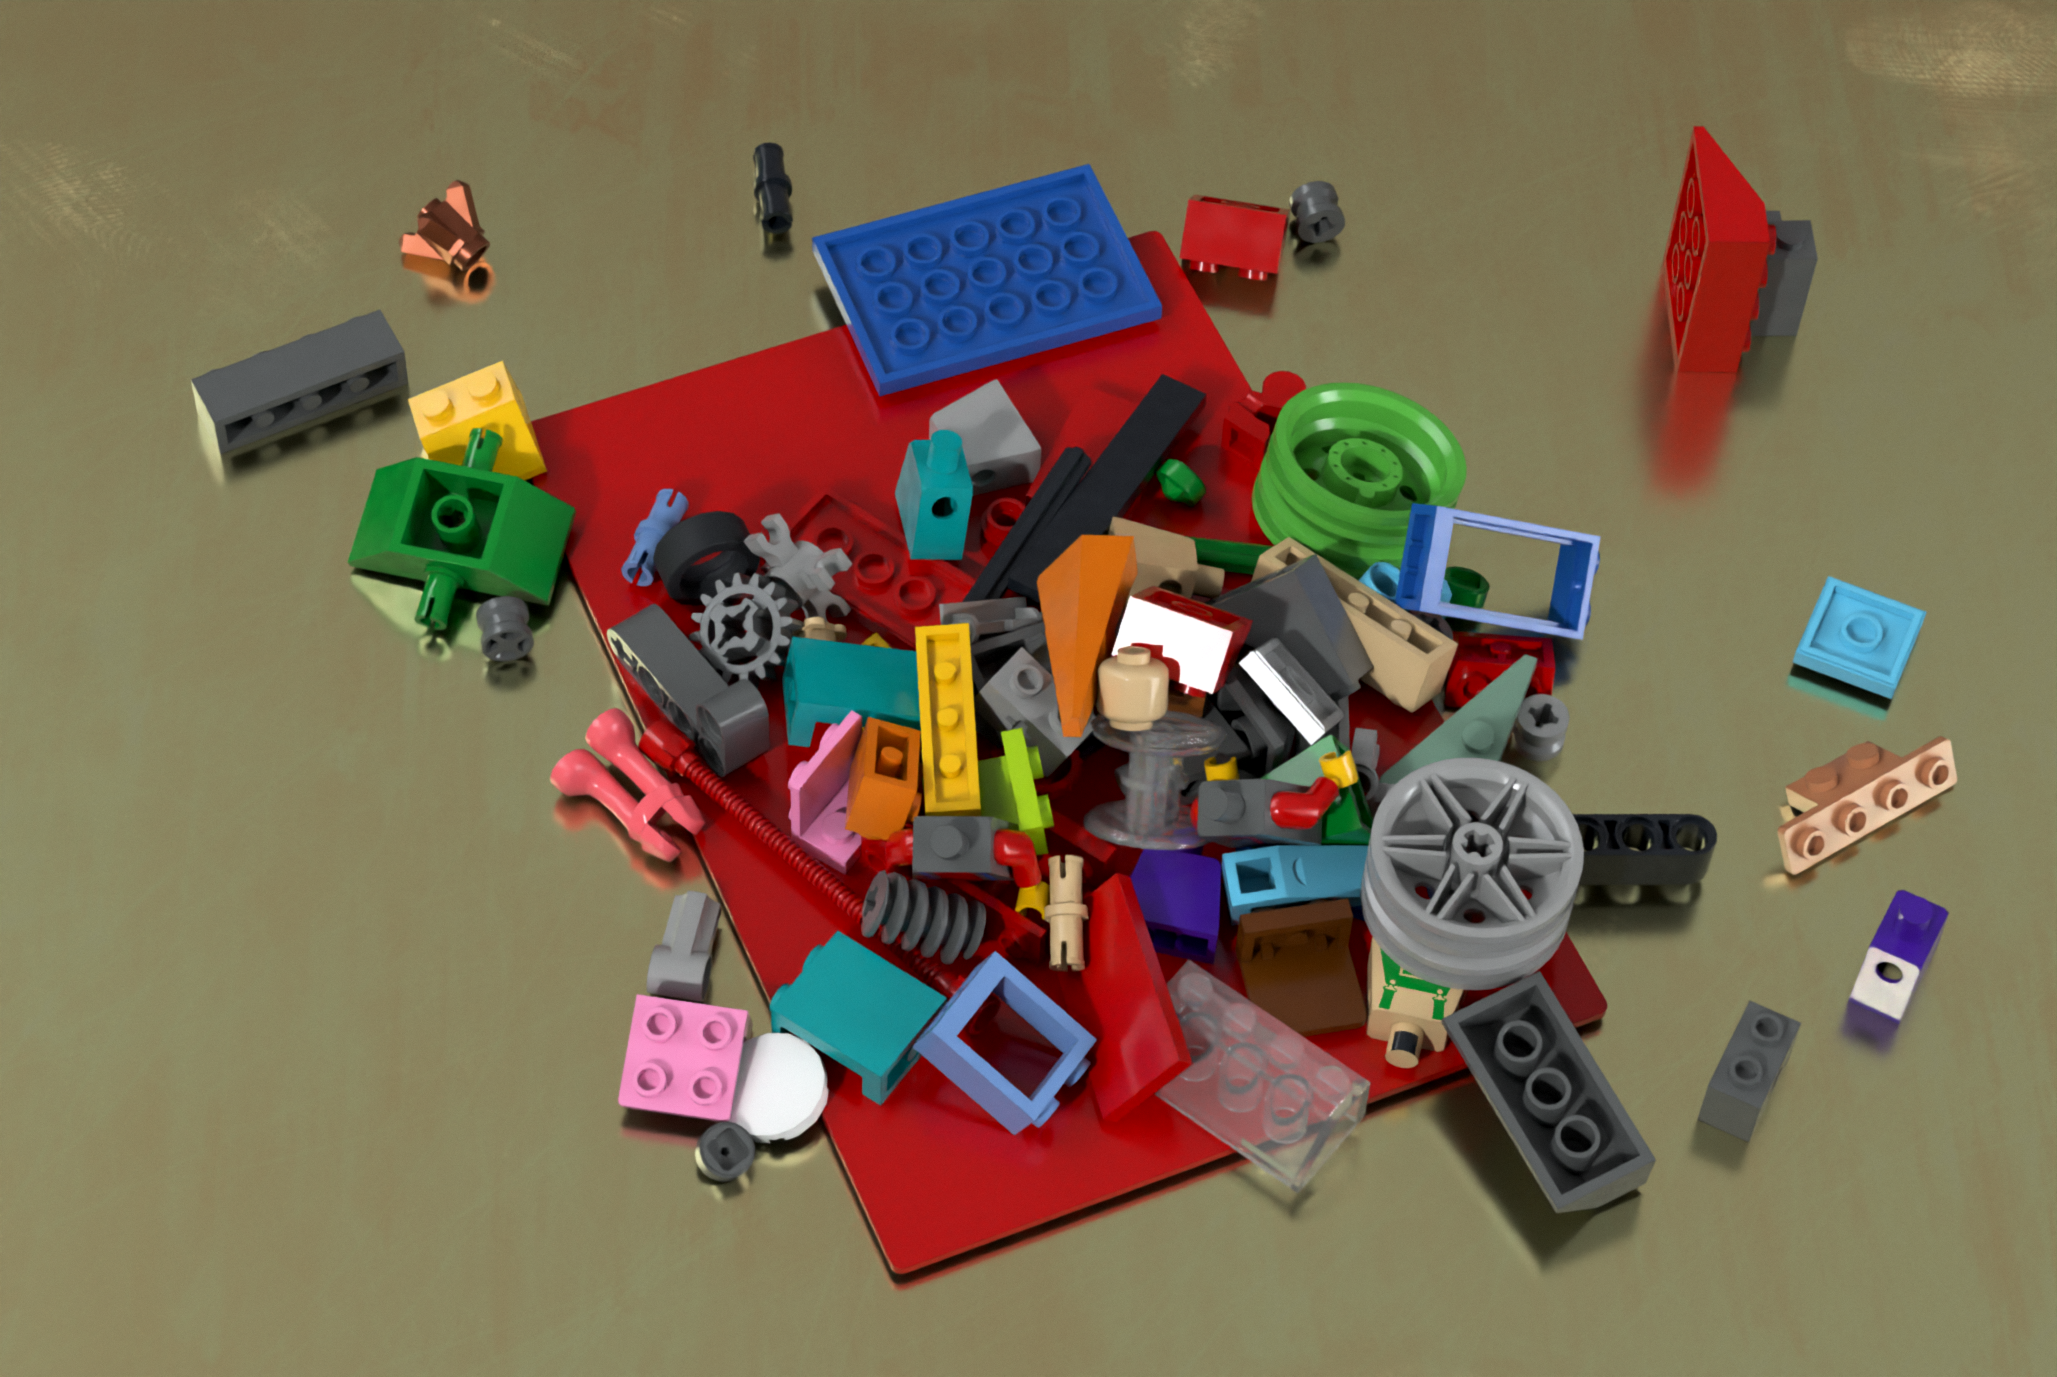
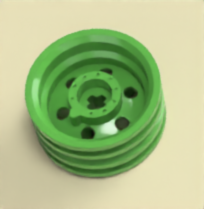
M1345 382L1322 384L1296 394L1281 409L1267 447V452L1254 483L1252 507L1260 528L1274 546L1290 537L1359 580L1376 562L1390 563L1401 570L1412 503L1455 509L1465 484L1466 460L1459 442L1448 427L1418 403L1395 392L1366 384Z

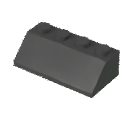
M1540 971L1442 1019V1025L1556 1213L1598 1208L1646 1184L1656 1159Z

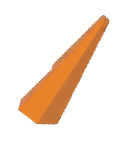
M1081 535L1038 576L1037 589L1063 737H1082L1096 702L1097 671L1104 660L1111 658L1116 642L1115 628L1138 573L1134 536Z

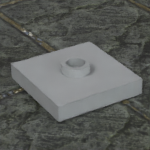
M1272 637L1253 650L1239 663L1266 693L1273 705L1289 719L1311 745L1344 718L1343 711L1278 638Z

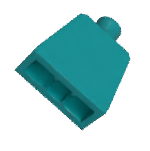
M950 430L934 432L931 440H913L907 448L895 490V497L911 559L962 560L973 485L962 447V438ZM937 501L938 508L935 515L932 512V506Z

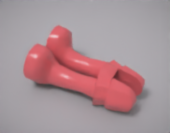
M609 709L600 714L588 728L585 737L587 744L626 774L646 796L638 802L611 775L606 766L593 753L585 749H575L559 760L552 770L550 776L551 783L567 796L590 795L607 807L627 828L629 838L642 843L643 851L662 860L672 862L682 853V849L672 840L671 836L656 825L658 820L667 811L674 821L681 824L694 835L700 832L705 821L692 796H684L678 783L672 784L642 754L635 743L634 725L629 717L621 709Z

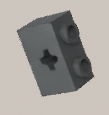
M1749 1000L1708 1084L1697 1120L1749 1142L1790 1058L1801 1023Z

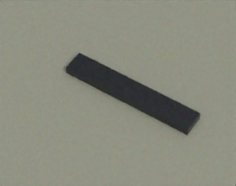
M1162 374L1009 575L1008 589L1040 604L1037 589L1038 576L1081 535H1108L1113 516L1122 518L1206 406L1207 394Z

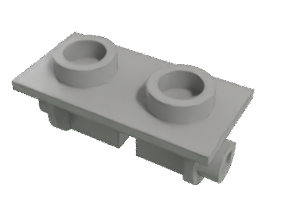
M1026 597L939 604L941 625L969 623L971 645L1043 622L1042 612H1039L1036 608L1027 607Z

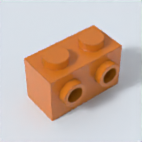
M868 717L850 767L845 821L846 830L857 832L862 837L871 840H887L894 831L903 830L905 823L913 825V818L918 816L922 801V793L917 792L923 774V763L919 762L920 730Z

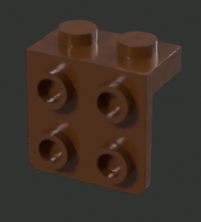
M1348 898L1334 901L1315 899L1301 906L1281 909L1263 907L1251 913L1240 915L1235 951L1257 1035L1262 1041L1275 1042L1358 1029L1364 1026L1367 1011L1348 947L1353 922V914Z

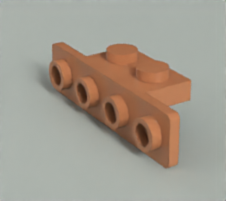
M1939 736L1904 757H1900L1866 741L1865 743L1852 746L1848 749L1847 753L1824 766L1811 769L1804 777L1786 786L1789 805L1803 813L1781 825L1777 830L1785 870L1793 875L1802 872L1956 784L1957 773L1951 741Z

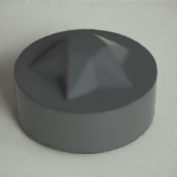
M720 1122L711 1126L699 1137L695 1147V1158L699 1168L706 1176L716 1181L725 1182L738 1178L750 1168L755 1157V1145L751 1135L742 1126L732 1122Z

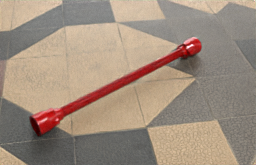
M661 718L648 727L638 745L644 756L670 777L675 778L680 775L684 779H690L711 799L715 800L717 804L725 808L731 816H734L745 828L754 833L765 845H768L780 858H783L785 862L793 866L794 870H798L799 874L861 925L864 900L859 898L858 894H855L853 890L840 881L838 877H835L833 873H830L818 860H815L813 856L805 852L804 848L795 843L779 827H776L774 823L766 818L764 814H761L759 810H756L745 798L737 794L717 774L708 769L703 764L702 758L695 752V743L667 718ZM882 925L879 926V928L873 935V937L877 938L879 942H882ZM899 932L893 943L888 945L882 942L883 946L892 951L894 955H897L899 959H902L903 963L912 968L914 972H917L929 985H932L933 990L945 996L947 1002L969 976L966 973L957 976L952 971H945L933 958L922 956L918 945L911 951L903 950L901 948L902 932ZM990 993L963 1029L970 1035H976L984 1030L998 1013L1000 1000Z

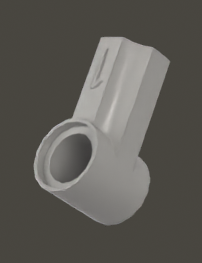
M688 890L686 894L675 896L662 944H656L651 955L647 974V993L696 1002L704 1001L712 967V955L710 953L721 916V904L713 901L706 893Z

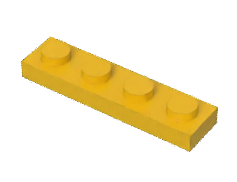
M969 623L915 627L926 816H982Z

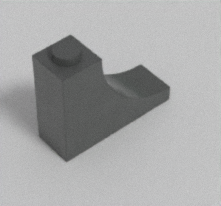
M1766 211L1767 223L1774 224L1776 227V249L1774 255H1767L1766 257L1768 265L1767 284L1765 288H1758L1759 315L1756 321H1750L1749 323L1751 336H1797L1818 259L1811 220L1782 221L1780 211Z
M1316 554L1204 602L1210 606L1253 620L1244 644L1258 648L1272 637L1278 638L1320 687L1330 695L1333 701L1340 700L1360 689L1361 685L1358 680L1374 667Z

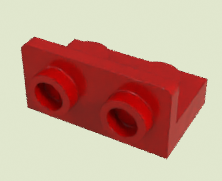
M1452 631V640L1458 643L1447 673L1444 696L1447 706L1462 708L1525 654L1538 658L1537 666L1525 698L1536 694L1552 696L1555 675L1552 638Z

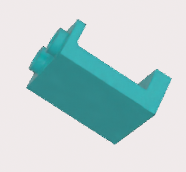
M792 636L782 677L788 745L810 747L816 722L837 723L840 725L850 711H854L862 716V727H865L868 717L921 731L916 651Z
M837 931L825 946L819 944L809 953L804 962L802 973L791 985L785 983L777 990L771 1000L769 1011L771 1012L772 1033L792 1032L862 1076V1094L881 1105L922 1056L912 1046L946 1005L947 998Z

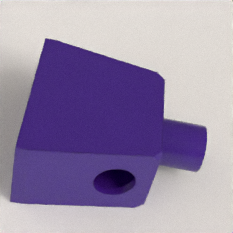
M1178 831L1173 835L1170 849L1153 845L1145 847L1130 878L1155 952L1214 964L1219 933L1221 862L1215 858L1202 856L1205 841L1199 838L1197 833Z
M1898 890L1868 948L1849 1002L1900 1024L1938 947L1949 912L1945 908L1905 890ZM1886 962L1896 965L1901 970V979L1893 980L1882 975Z

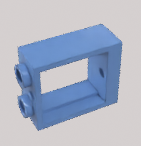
M994 951L973 969L912 1047L1007 1130L1016 1135L1031 1123L1039 1128L1049 1119L1060 1104L1054 1098V1095L1063 1084L1071 1087L1087 1070L1091 1062L1085 1055L1097 1039L999 953ZM991 992L995 993L1063 1053L1029 1098L957 1037Z

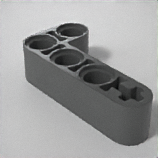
M651 604L607 630L609 644L620 663L666 717L695 743V751L718 776L725 777L769 751L768 709L756 687L745 678L728 686L658 605Z

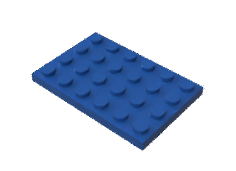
M1090 164L812 238L814 256L879 397L1148 323L1162 317V304Z

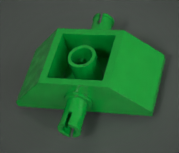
M473 428L470 431V439L461 466L415 457L376 469L348 564L351 567L426 581L417 612L414 614V621L426 628H431L432 620L436 621L435 630L446 629L447 619L456 590L460 588L498 596L516 597L523 601L548 606L551 600L576 510L571 505L517 476L492 472L503 438L491 430H486L484 439L481 438L482 428Z

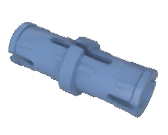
M662 489L658 492L648 518L641 521L635 531L634 539L636 543L627 561L623 564L621 573L627 581L632 583L638 569L642 568L643 572L637 586H648L653 582L657 571L653 560L656 545L666 532L680 523L683 514H685L689 507L687 498L680 492L677 493L672 506L669 507L668 502L674 489Z

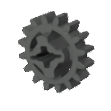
M738 572L734 573L733 585L720 579L715 582L718 593L715 597L706 594L701 595L700 599L706 606L704 613H692L691 619L700 623V631L690 634L689 640L702 645V648L698 651L728 686L745 678L758 689L759 677L771 683L777 681L774 668L777 665L785 667L786 653L790 648L792 631L802 628L803 622L790 617V614L799 605L797 601L784 597L787 590L786 587L775 582L770 583V578L756 573L750 578V576ZM743 600L740 605H735V606H734V604H736L737 602ZM758 656L757 659L748 663L752 657Z

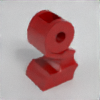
M1289 371L1273 372L1266 376L1263 381L1262 393L1250 390L1244 399L1239 402H1230L1228 414L1224 417L1221 447L1257 470H1260L1278 415L1287 401L1301 391L1306 390L1304 380L1297 374Z

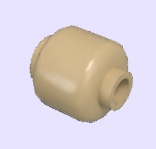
M1138 646L1119 648L1117 656L1104 660L1098 668L1097 710L1103 717L1109 719L1110 726L1116 729L1142 731L1152 728L1154 721L1162 718L1168 708V667L1162 661L1150 657V650Z

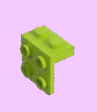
M1023 728L1003 731L1001 736L1005 756L978 761L981 815L1018 824L1019 831H1023L1030 836L1036 855L1046 854L1048 849L1044 829L1054 827L1048 794L1037 796L1034 779L1044 778L1038 746L1026 747ZM922 777V787L924 792V779Z

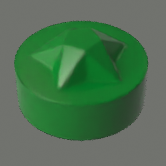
M1168 459L1156 472V477L1162 486V491L1171 502L1184 503L1188 507L1193 508L1206 494V487L1198 475L1177 459Z
M1458 566L1446 568L1444 580H1447L1452 593L1450 603L1482 608L1490 589L1488 581L1478 572Z

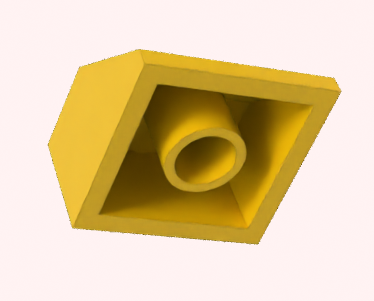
M503 361L408 399L420 440L429 460L461 466L470 439V431L473 428H482L481 438L483 439L486 430H491L503 438L492 472L517 476L524 481L547 472L523 396Z

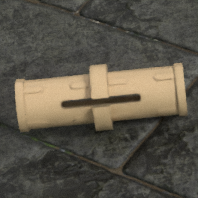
M1060 855L1048 859L1050 905L1044 907L1045 920L1050 923L1051 961H1049V969L1057 972H1068L1067 965H1072L1073 972L1085 969V961L1083 960V922L1088 920V908L1083 904V858L1079 856L1065 855V863H1061Z

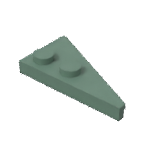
M1527 654L1523 655L1380 777L1379 783L1397 784L1411 772L1446 759L1484 758L1500 761L1534 675L1538 658Z

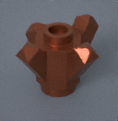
M456 180L446 189L447 198L443 202L435 198L419 212L416 218L418 221L417 233L409 232L403 234L399 238V246L401 252L445 260L449 265L456 264L462 271H465L485 254L490 246V242L483 236L485 231L479 225L470 185Z

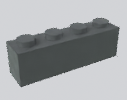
M377 310L363 316L351 318L345 323L318 333L305 335L299 340L272 350L259 352L250 358L229 366L213 369L202 376L191 379L197 412L218 452L222 454L408 384L405 352L381 310Z

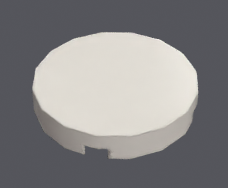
M766 1033L745 1041L742 1048L731 1118L728 1122L742 1126L751 1135L753 1141L757 1143H770L769 1140L784 1138L786 1141L801 1135L817 1121L827 1104L829 1092L827 1088L828 1075L825 1064L809 1043L789 1033Z

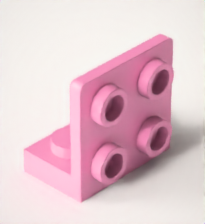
M850 711L840 725L834 723L827 729L820 742L819 750L809 762L804 760L797 765L788 782V789L791 790V808L788 816L791 820V839L804 848L805 852L845 875L861 856V835L845 829L850 767L862 736V716L854 711Z
M637 994L618 1097L620 1106L728 1122L731 1118L743 1043L751 1038L753 1022L748 1011Z

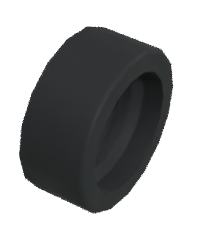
M713 511L701 513L681 521L666 532L656 545L653 560L670 598L684 605H704L700 599L702 594L712 597L718 594L715 586L717 580L720 579L733 585L734 573L739 572L750 576V578L756 573L760 557L753 554L743 542L750 535L744 520L734 513ZM723 551L709 561L691 566L707 555Z

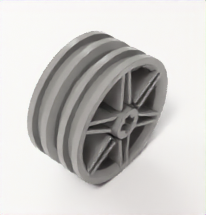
M1454 758L1434 762L1411 772L1386 794L1373 820L1360 893L1361 907L1370 933L1380 948L1404 970L1427 982L1443 987L1463 990H1488L1507 986L1530 976L1554 955L1564 938L1584 863L1583 841L1578 824L1568 806L1554 790L1534 775L1507 763L1484 758ZM1420 886L1426 887L1429 899L1420 897L1416 893L1415 888ZM1521 890L1530 892L1532 897L1527 900Z

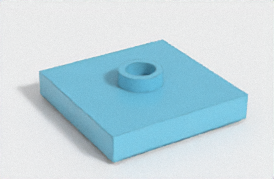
M1828 576L1792 663L1892 699L1927 612Z

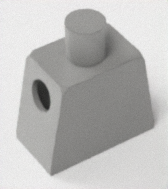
M997 379L935 412L929 419V440H931L932 434L938 430H950L962 438V447L973 485L972 496L1032 483L1040 470L1041 447Z

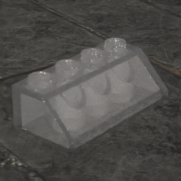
M1188 960L1166 985L1193 1064L1154 1094L1296 1193H1299L1365 1116L1371 1082Z

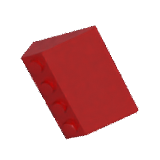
M1693 126L1663 257L1677 372L1737 373L1742 352L1748 353L1750 350L1751 328L1749 323L1758 319V288H1765L1767 284L1768 265L1766 257L1775 253L1776 227L1774 224L1767 223L1765 203L1704 126Z

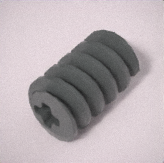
M883 870L874 877L864 899L861 934L864 937L870 938L875 934L879 926L882 925L881 941L889 945L894 942L899 932H902L901 948L906 951L914 949L919 939H922L920 946L922 956L926 958L932 957L939 946H941L940 960L944 964L949 965L954 962L959 952L967 960L978 950L986 925V909L983 903L975 899L966 902L965 897L960 894L951 893L946 895L945 890L940 887L932 886L927 888L925 883L920 880L913 879L907 881L903 875L897 872L887 875L886 871Z

